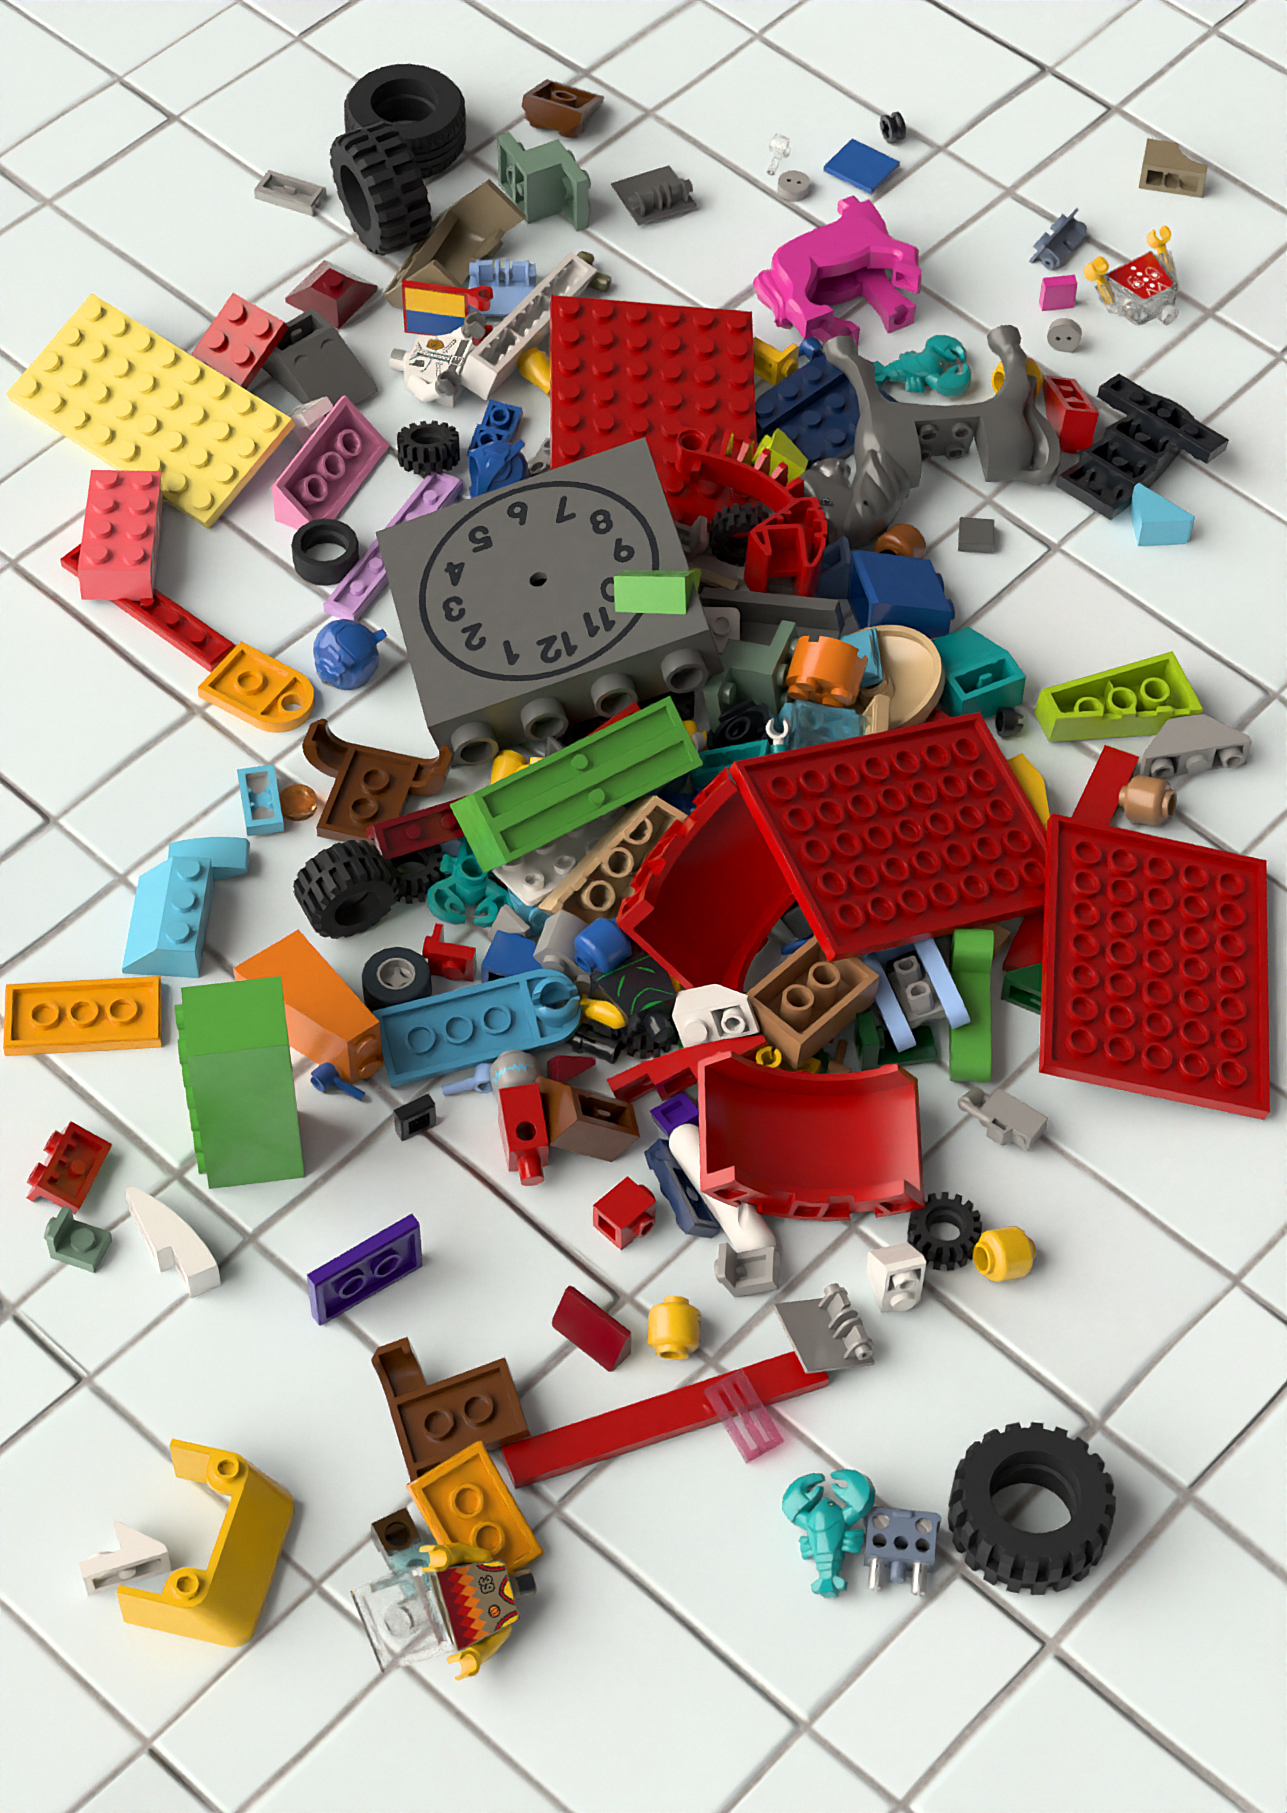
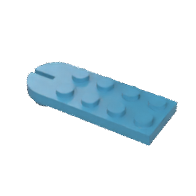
M537 969L375 1010L373 1015L380 1022L382 1053L391 1088L473 1068L480 1063H493L505 1051L517 1049L525 1053H532L559 1046L572 1038L581 1023L582 1010L577 987L566 975L552 969ZM568 1001L564 1007L558 1009L546 1008V1006Z

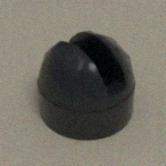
M999 707L995 717L997 734L999 736H1013L1021 732L1024 724L1018 723V719H1023V714L1016 708Z

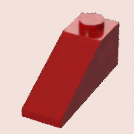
M1043 375L1042 388L1047 420L1059 439L1060 450L1068 454H1077L1079 451H1083L1092 445L1099 412L1076 379Z

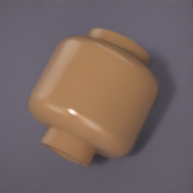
M1137 775L1131 779L1128 786L1121 788L1119 794V806L1124 808L1126 818L1133 823L1160 826L1166 819L1172 818L1176 809V791L1172 790L1170 783L1162 778Z

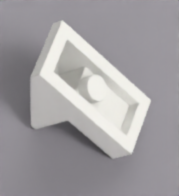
M328 397L299 405L285 414L292 418L295 424L286 437L301 449L325 419L324 415L332 410L333 405Z
M113 1521L121 1550L97 1552L91 1555L88 1560L79 1562L87 1596L119 1587V1585H126L172 1571L166 1544L119 1521Z

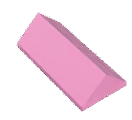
M346 395L339 399L272 486L275 521L298 530L301 526L313 520L323 518L335 519L390 445Z

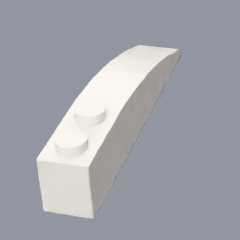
M570 252L469 354L460 375L461 384L486 401L518 368L517 362L521 355L531 348H536L550 332L551 296L578 297L596 275L597 269Z

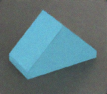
M1140 483L1134 486L1130 513L1137 546L1187 544L1191 539L1195 516Z

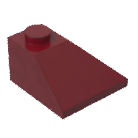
M324 260L285 297V303L303 312L313 308L335 328L339 329L378 291V286Z

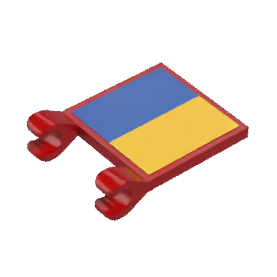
M403 280L404 333L430 336L450 334L464 325L465 318L470 314V305L480 311L490 309L493 289L489 286L466 289ZM486 324L483 326L485 333L482 338L476 339L473 336V345L477 347L494 330L491 325Z

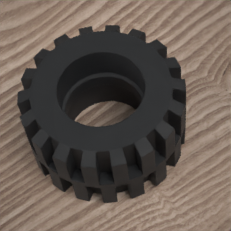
M347 840L342 844L339 842L326 850L323 849L318 852V855L310 858L305 863L306 866L299 870L298 878L293 884L295 889L293 891L314 931L324 938L330 936L331 939H338L342 936L345 938L350 937L377 924L383 916L391 911L390 907L396 903L398 899L396 895L399 893L398 882L381 853L373 843L369 844L365 840L358 842Z

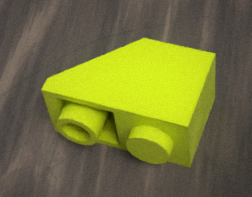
M778 428L772 437L768 435L763 437L752 459V463L756 464L761 452L765 448L771 451L769 476L783 461L788 465L787 485L806 470L808 459L784 432Z

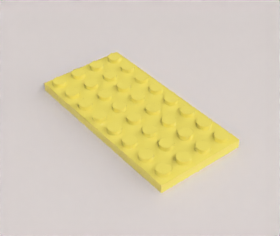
M92 293L6 393L10 401L116 470L161 471L164 501L207 529L212 527L295 426L292 418Z

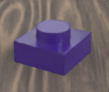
M684 1092L650 1110L653 1122L668 1140L672 1131L680 1125L693 1124L699 1127V1110Z

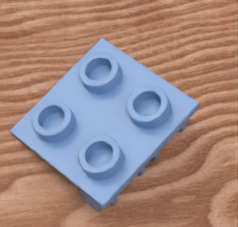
M476 259V262H470L469 289L478 286H489L493 289L490 309L480 311L470 305V313L479 311L484 317H506L536 287V264H529V260L512 261V268H510V261L506 260V268H500V260H496V268H493V261Z

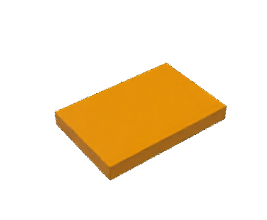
M482 1441L473 1443L406 1486L439 1545L462 1542L487 1549L493 1559H502L504 1561L508 1575L518 1571L544 1554L543 1549Z

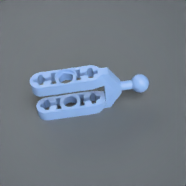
M933 938L868 953L863 959H860L880 975L875 1002L898 1053L916 1046V1042L881 966L882 963L916 950L920 962H922L938 999L945 1010L952 1030L971 1022Z

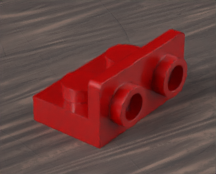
M72 1121L68 1123L62 1132L54 1130L43 1151L49 1153L44 1164L40 1162L36 1164L26 1182L32 1186L26 1199L34 1202L40 1195L60 1207L66 1206L71 1208L72 1213L76 1214L81 1208L112 1144Z

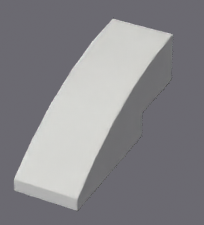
M133 1186L126 1188L125 1193L129 1211L159 1272L161 1273L176 1267L191 1298L221 1286L218 1264L205 1243L191 1226L172 1209L153 1196Z

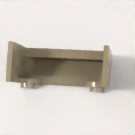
M488 179L444 210L432 221L430 225L431 231L424 240L417 242L385 289L382 297L392 306L403 309V280L465 288L462 285L469 276V263L476 262V259H481L485 255L492 257L503 245L501 241L503 235L522 222L526 215Z

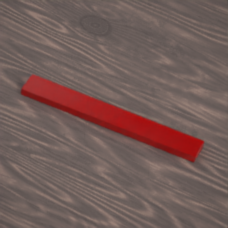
M1105 745L1071 817L1110 826L1119 807L1121 788L1128 786L1138 766L1139 756ZM1044 911L1025 915L1003 962V971L1009 972L1042 962Z
M791 1351L501 1447V1455L516 1490L829 1385V1377L826 1371L806 1374L795 1351Z

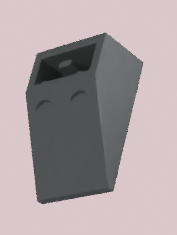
M313 308L286 323L289 328L262 366V369L302 404L327 396L334 407L339 399L346 395L356 405L378 392V387L335 327Z

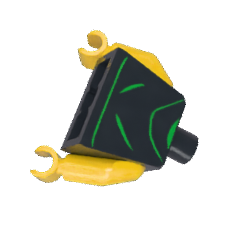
M644 951L626 959L610 973L598 971L590 975L591 999H588L586 994L579 996L582 1010L581 1023L594 1019L613 1029H619L626 1037L631 1038L648 1031L654 1042H663L674 1033V1028L669 1021L673 1019L672 1013L678 991H683V986Z

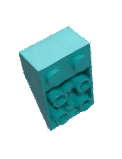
M970 627L932 640L940 654L945 669V685L939 701L950 717L980 712L983 719L996 715L999 707L1014 708L1022 704L1026 676L1008 651Z

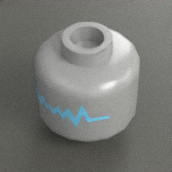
M517 1049L500 1054L491 1065L489 1071L493 1093L497 1102L498 1089L534 1084L535 1079L542 1076L537 1059L531 1054Z

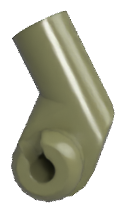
M580 251L577 254L579 258L594 267L592 265L594 262L593 254L585 251ZM596 272V275L587 286L607 292L612 278L611 276Z

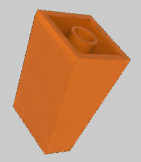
M299 929L233 968L235 981L281 976L289 1045L293 1049L319 1065L322 1063L332 1064L338 1071L339 1077L351 1085L362 1078L366 1079L373 1076L383 1066L380 1022Z

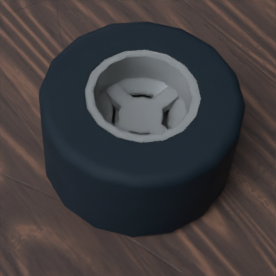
M403 947L385 948L373 954L364 965L361 975L365 1005L372 1014L375 1010L432 996L429 964L421 954L412 949Z

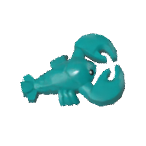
M934 335L927 340L922 352L916 353V351L911 350L904 354L901 353L898 360L886 366L882 365L879 361L873 362L875 366V379L878 386H883L886 380L906 382L907 392L924 393L925 387L930 386L937 393L946 397H958L967 392L971 384V369L965 363L962 374H957L959 367L954 365L942 376L940 375L946 362H956V356L960 359L961 363H965L967 360V352L962 343L948 335Z
M466 837L458 838L457 840L462 844H460L457 858L444 854L440 864L441 872L451 876L436 882L428 889L427 907L433 916L439 920L453 925L465 924L466 916H463L466 914L463 903L470 906L486 897L474 912V916L477 917L474 918L473 925L483 928L492 927L502 906L507 904L513 909L512 900L505 889L490 880L499 879L492 870L483 873ZM482 913H488L486 916L478 917Z
M840 1469L830 1474L834 1480L847 1482V1487L845 1488L840 1487L837 1483L832 1484L833 1492L847 1505L843 1509L831 1499H822L825 1490L823 1486H816L810 1492L811 1488L826 1481L823 1473H810L797 1478L788 1486L783 1495L782 1511L792 1524L807 1531L808 1535L801 1536L799 1539L801 1556L804 1560L814 1556L816 1569L819 1571L820 1577L811 1584V1589L814 1594H820L823 1598L837 1597L840 1591L847 1590L848 1582L840 1578L843 1561L845 1560V1552H861V1545L864 1541L863 1535L865 1534L864 1529L850 1530V1528L866 1516L875 1503L876 1490L872 1481L857 1470Z

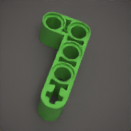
M959 928L955 929L952 934L948 971L971 1022L953 1030L949 1024L950 1081L990 1082V971L993 958V930Z

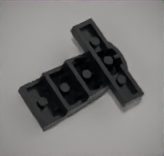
M1118 373L1100 385L1097 397L1109 404L1113 409L1119 410L1127 416L1106 427L1103 439L1083 450L1079 462L1058 476L1056 487L1109 520H1112L1131 505L1134 486L1140 483L1149 489L1171 465L1182 449L1190 453L1195 459L1207 464L1226 451L1229 439L1194 419V416L1177 402L1164 396L1153 394Z

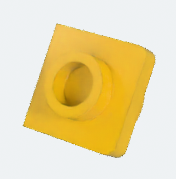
M756 336L753 338L754 374L775 386L797 371L799 366V347L792 343L780 352Z

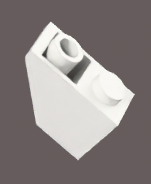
M718 984L678 991L672 1018L684 1048L759 1033L760 1028L748 995Z
M908 1242L868 1252L866 1274L881 1313L892 1310L903 1312L911 1309L914 1305L920 1304L926 1261L924 1256Z

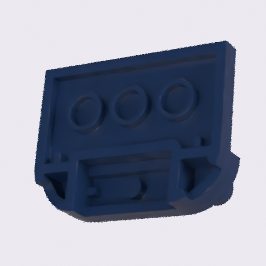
M825 355L813 359L763 393L755 401L757 443L759 444L765 435L772 437L778 428L784 432L808 459L806 470L811 469L812 465L817 461L827 458L845 460L854 454L855 431L860 418L857 396L854 387L845 373L829 364ZM879 388V391L887 400H889L890 402H898L888 393Z

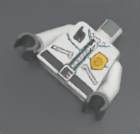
M474 311L467 315L463 326L450 334L440 336L420 335L417 337L411 352L394 348L390 356L389 366L392 369L404 371L405 389L416 396L422 403L434 401L454 408L463 388L460 375L469 354L473 351L472 338L473 336L476 339L483 337L485 333L483 326L487 324V321L479 311Z

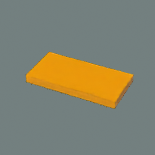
M161 976L6 984L3 1041L5 1056L162 1048Z

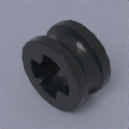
M893 112L891 117L887 114L881 116L880 129L887 143L894 142L895 138L898 140L905 139L906 125L900 112Z

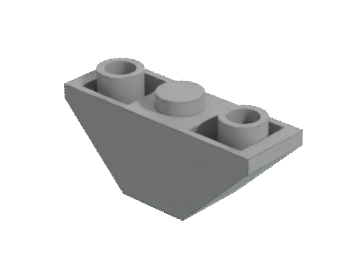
M1205 714L1168 719L1145 750L1139 775L1166 779L1170 776L1189 773L1199 774L1208 770L1235 768L1239 765H1245L1252 741L1249 735Z

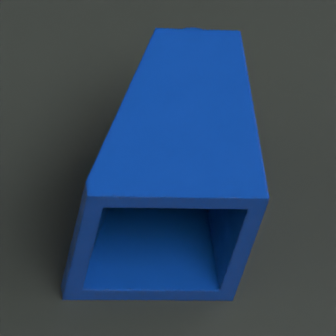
M861 550L851 551L847 600L859 630L878 625H899L917 630L929 639L949 634L950 622L955 619V609L952 600L945 597L942 575L935 572L931 560Z

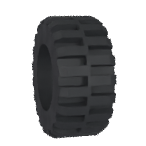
M376 121L336 137L330 148V166L333 170V181L336 184L337 194L344 207L343 210L346 217L349 218L351 227L358 234L361 243L366 245V249L373 252V254L384 256L424 240L431 231V204L428 201V191L426 185H424L421 170L418 168L412 151L409 150L404 137L400 136L399 131L392 127L390 123Z
M1019 1422L1006 1424L1005 1432L1000 1433L998 1429H993L984 1434L982 1443L974 1441L966 1450L965 1458L960 1459L955 1470L948 1504V1527L954 1533L952 1542L957 1552H966L964 1562L972 1571L976 1572L979 1568L984 1571L983 1580L994 1586L997 1581L1007 1584L1006 1591L1019 1594L1020 1588L1030 1589L1031 1595H1045L1046 1587L1051 1586L1055 1592H1059L1069 1588L1071 1578L1075 1582H1080L1089 1575L1091 1566H1097L1103 1556L1116 1511V1497L1112 1494L1114 1483L1111 1474L1108 1472L1103 1473L1105 1463L1099 1454L1093 1453L1090 1455L1087 1452L1089 1444L1080 1437H1077L1075 1440L1067 1437V1430L1057 1426L1054 1431L1044 1429V1423L1031 1422L1028 1428H1021ZM1021 1483L1039 1485L1050 1490L1063 1501L1070 1513L1071 1520L1061 1528L1051 1532H1026L1007 1523L996 1511L991 1498L998 1491L1010 1485Z

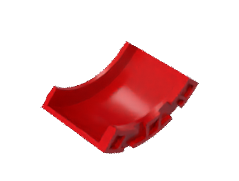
M726 767L692 801L697 807L683 823L676 819L649 853L630 884L635 889V892L631 897L627 896L621 902L616 924L686 990L718 984L742 993L744 991L745 978L753 958L766 946L769 941L767 935L796 898L732 778L729 768Z
M732 1050L719 1051L712 1057L698 1061L700 1191L736 1208L741 1205V1202L757 1206L758 1214L812 1221L851 1220V1213L875 1211L876 1218L925 1208L918 1079L899 1064H886L878 1069L854 1073L813 1074L803 1070L792 1072L764 1066L748 1060Z

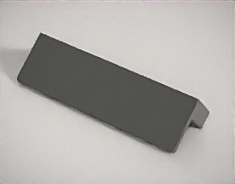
M704 587L700 595L703 607H733L739 610L740 641L770 646L782 620L795 622L798 638L809 636L808 642H818L820 636L839 640L845 625L839 600L710 587Z

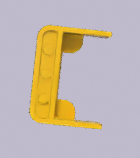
M172 1438L169 1447L175 1476L208 1484L216 1493L231 1496V1500L206 1571L191 1567L174 1571L166 1580L162 1594L119 1585L116 1593L123 1620L126 1623L222 1646L240 1647L248 1643L255 1634L294 1517L293 1497L285 1487L237 1453Z

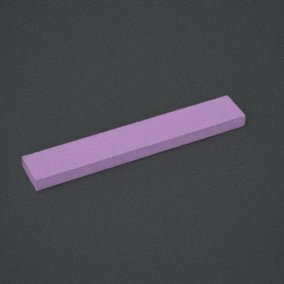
M435 471L431 472V475L426 476L385 528L450 506L463 490V480L444 472L442 474H436ZM377 538L324 602L325 613L339 619H349L357 622L388 584Z

